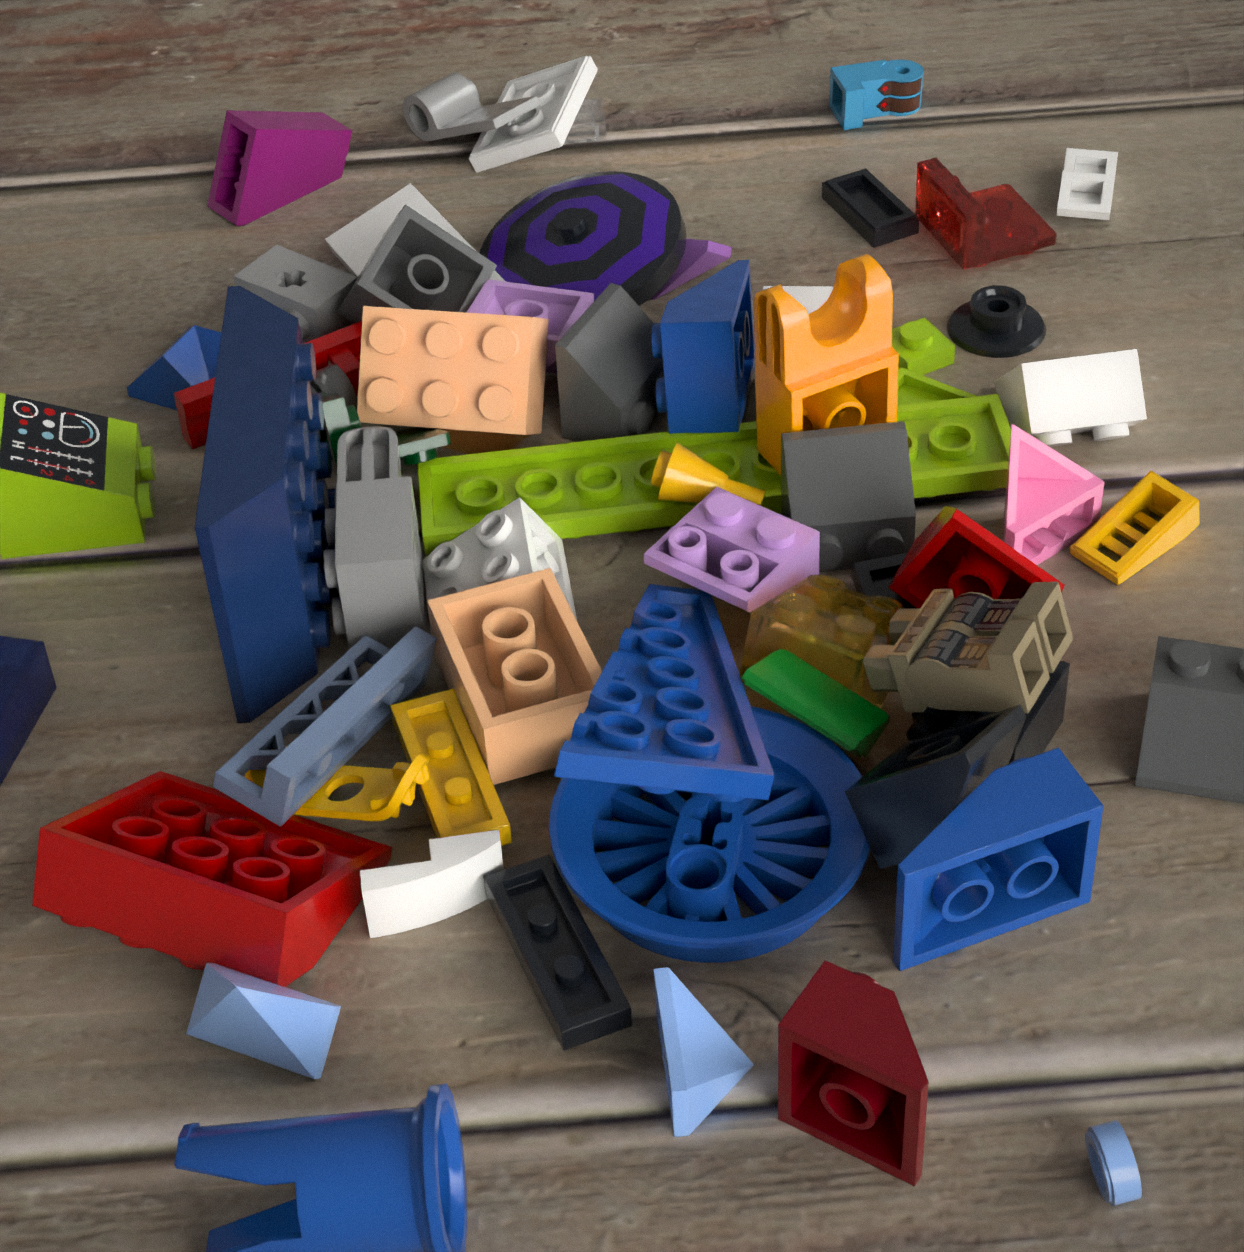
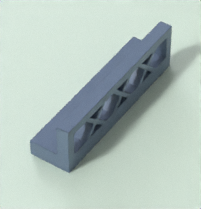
M415 626L394 647L389 649L366 635L363 636L215 772L213 787L281 827L392 718L390 705L410 700L426 685L437 638ZM365 661L372 664L373 666L359 679L357 669ZM324 700H336L323 712L321 702ZM287 734H300L285 748L283 738ZM249 770H266L263 788L246 779L243 775Z

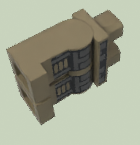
M1033 582L1022 599H993L978 592L963 593L955 599L952 589H933L921 608L898 609L890 620L889 628L892 645H872L863 658V664L871 689L874 692H899L905 712H924L927 706L939 710L999 712L1021 705L1024 713H1029L1050 679L1049 673L1054 672L1073 641L1059 582Z

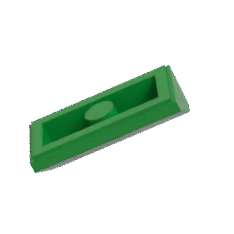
M785 649L774 651L748 668L741 677L744 679L743 684L860 759L862 756L865 758L868 756L889 723L890 717L885 711Z

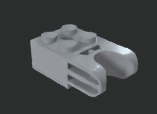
M372 426L346 431L340 436L337 443L336 508L325 509L328 546H335V549L324 550L327 588H335L336 593H340V597L332 598L334 630L336 635H347L349 649L365 635L391 649L415 626L425 631L424 570L411 476L401 477L398 439L396 433L391 428Z

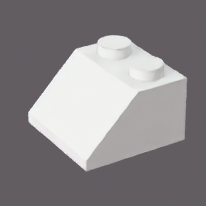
M1137 349L1021 363L995 380L996 392L1000 397L1010 425L1014 424L1049 447L1071 444V434L1093 431L1094 441L1129 436L1128 427L1147 419Z

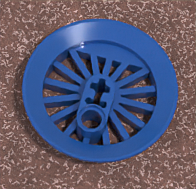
M751 707L775 775L769 800L744 798L738 802H726L715 799L706 793L675 790L669 794H654L633 785L562 778L553 797L549 821L551 849L556 865L573 893L590 910L606 920L625 938L656 954L690 962L723 963L749 959L772 952L800 937L821 916L839 903L862 874L870 855L871 848L845 793L862 776L847 755L831 740L815 729L793 718L769 710ZM646 794L656 806L638 797ZM679 794H687L690 799L685 802ZM807 814H810V815H811V817L802 818V817H804V816L807 815ZM613 818H616V819H619V820H621V821H623V822H616V821H612V820H613ZM828 845V849L815 846ZM597 849L610 850L606 852L596 853ZM804 876L814 877V879L810 880ZM615 880H620V881H618V882H616V883H614V884L611 882V881H615ZM734 891L756 914L755 916L741 917ZM772 894L787 901L781 905ZM654 896L645 907L639 904Z

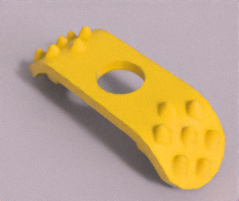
M420 752L411 764L396 762L392 769L343 765L293 815L362 821H383L390 817L398 818L400 805L403 803L411 806L415 800L416 783L423 785L425 781H428L427 764L430 758ZM249 770L245 773V778L263 788L266 770ZM360 783L364 785L362 790L350 799L344 801H331L328 799L334 790L345 784Z

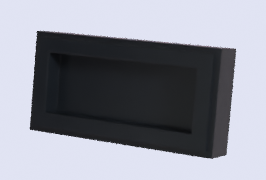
M866 168L822 182V199L873 248L919 233V217Z

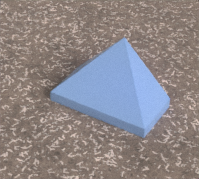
M206 963L186 1034L306 1077L320 1079L341 1006L215 963Z
M669 967L654 969L656 1018L674 1137L689 1136L754 1064Z

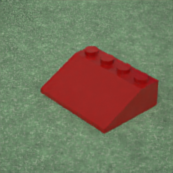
M158 771L40 827L32 906L59 915L61 921L68 925L93 927L118 936L120 942L127 946L151 948L179 958V962L182 965L191 969L204 970L206 963H215L286 987L316 965L363 899L360 870L385 867L391 859L392 847L296 815H292L280 827L217 789Z

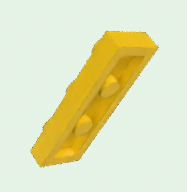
M454 689L390 705L393 725L408 763L411 764L420 752L430 758L427 764L428 781H425L423 785L417 783L416 785L436 837L443 838L499 830L501 846L511 844L510 823Z

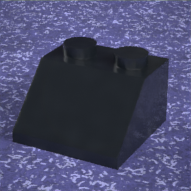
M1021 705L905 742L845 791L880 869L901 863L995 769L1009 764L1026 719Z

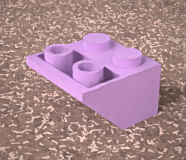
M719 487L711 491L643 554L644 564L747 612L785 622L819 588L820 532Z

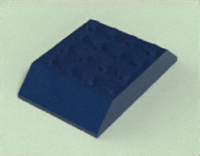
M230 286L227 289L195 520V532L237 723H250L316 676L319 668L320 648L330 647V618L328 610H323V605H332L334 588H327L324 550L335 549V546H328L325 509L336 508V488L327 489L325 478H331L332 475L329 442H320L317 432L324 429L321 393L312 394L309 381H315L316 379L313 344L302 343L297 317L241 286Z

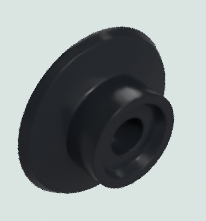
M993 285L977 290L972 295L971 301L962 304L953 312L947 322V332L951 340L965 351L984 357L1008 358L1025 354L1038 347L1045 338L1046 325L1041 315L1033 307L1026 304V298L1020 291L1008 286Z

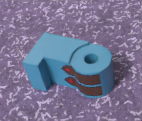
M904 59L879 60L831 67L829 108L843 130L861 128L863 126V119L886 115L908 116L914 114L921 107L923 67L914 61Z

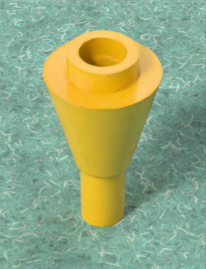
M678 442L672 453L663 450L660 452L650 485L660 488L658 500L700 503L716 487L760 506L765 495L764 490L728 479L729 475Z

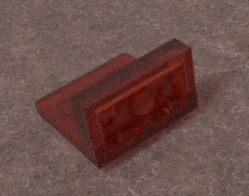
M937 158L917 162L915 214L919 217L922 225L963 270L982 267L990 262L1016 255L1030 254L1035 250L1056 244L1057 233L1011 185L1001 184L969 193L961 184L959 178L956 175H952Z

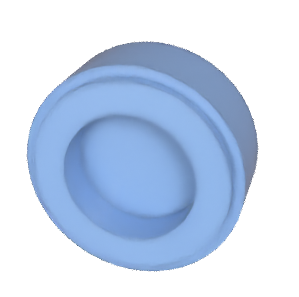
M1117 1120L1088 1127L1085 1133L1086 1150L1095 1181L1103 1199L1112 1206L1140 1199L1142 1197V1188L1137 1164L1121 1124Z

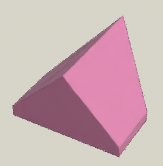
M1014 424L1011 426L1003 542L1038 565L1075 543L1100 519L1104 481Z

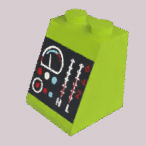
M0 393L1 558L9 559L145 543L146 519L155 518L153 488L151 483H147V481L156 480V463L152 446L142 447L137 423Z

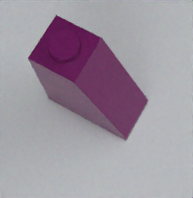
M227 110L207 207L235 226H244L342 178L352 130L323 112Z

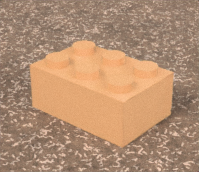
M363 306L357 406L360 423L519 435L541 434L549 319L528 316Z
M551 568L427 600L431 633L437 638L434 649L436 661L448 689H454L493 785L556 768L559 751L565 740H570L574 723L579 713L585 712L590 693L602 670Z

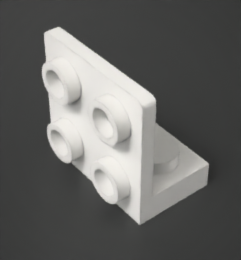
M520 497L502 509L487 514L480 523L450 542L440 544L423 560L427 600L551 568L577 620L563 541Z

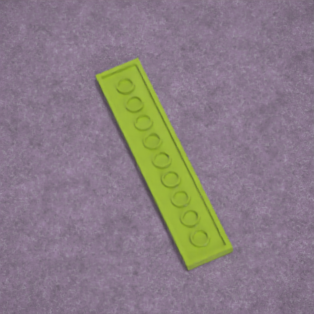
M998 394L897 405V422L904 421L907 430L914 498H930L946 494L1006 488L1011 428ZM756 421L741 423L739 432L669 434V431L435 458L418 463L422 537L425 555L431 554L440 544L450 542L474 527L487 514L502 509L519 497L561 539H576L583 536L626 531L636 532L644 529L674 526L698 503L658 500L660 488L650 485L660 452L663 450L672 453L677 442L729 475L728 479L764 490L765 495L761 506L778 514H781V476L757 450Z

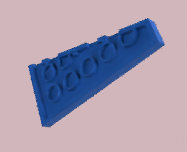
M649 584L634 611L631 626L629 629L625 628L620 637L617 652H612L594 685L585 712L579 713L574 723L570 740H565L559 751L554 777L633 785L654 794H669L675 790L706 793L715 799L726 802H738L744 798L769 800L775 775L712 595L702 590Z

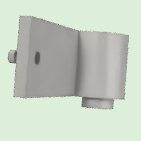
M451 73L406 97L403 102V113L408 126L418 138L423 141H433L497 129L499 134L514 132L519 129L515 119L540 106V102L537 96L481 106L479 93L474 83L459 73Z

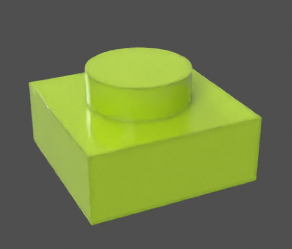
M925 317L892 329V347L899 353L898 369L902 367L924 375L954 364L955 345Z

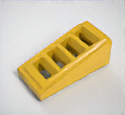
M1150 471L1070 546V554L1116 585H1120L1185 539L1200 524L1199 500L1155 472ZM1153 512L1162 519L1158 522L1148 515ZM1137 523L1148 530V532L1144 535L1132 526ZM1122 535L1135 545L1129 548L1115 539V537ZM1105 546L1121 558L1115 562L1099 552L1098 549Z

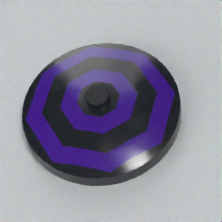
M595 172L561 180L523 199L505 213L494 225L485 238L479 253L497 265L495 271L506 282L594 293V301L610 283L622 286L635 303L641 306L653 297L675 273L686 247V228L675 198L657 181L628 172Z

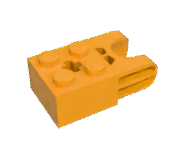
M864 254L839 264L836 270L835 284L830 296L820 308L810 314L807 313L805 307L784 291L781 284L759 291L754 297L757 450L780 476L781 433L897 422L899 353L892 347V285L884 269L869 254Z

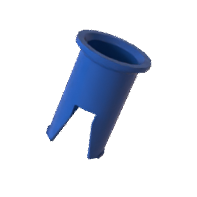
M447 1083L429 1086L426 1098L422 1099L415 1107L208 1126L190 1123L183 1126L178 1136L174 1162L176 1169L263 1186L295 1183L296 1199L210 1230L205 1252H466L467 1185L464 1150L454 1097Z

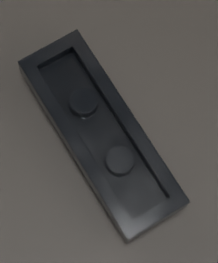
M550 854L484 876L486 896L563 1051L631 1027V1006Z

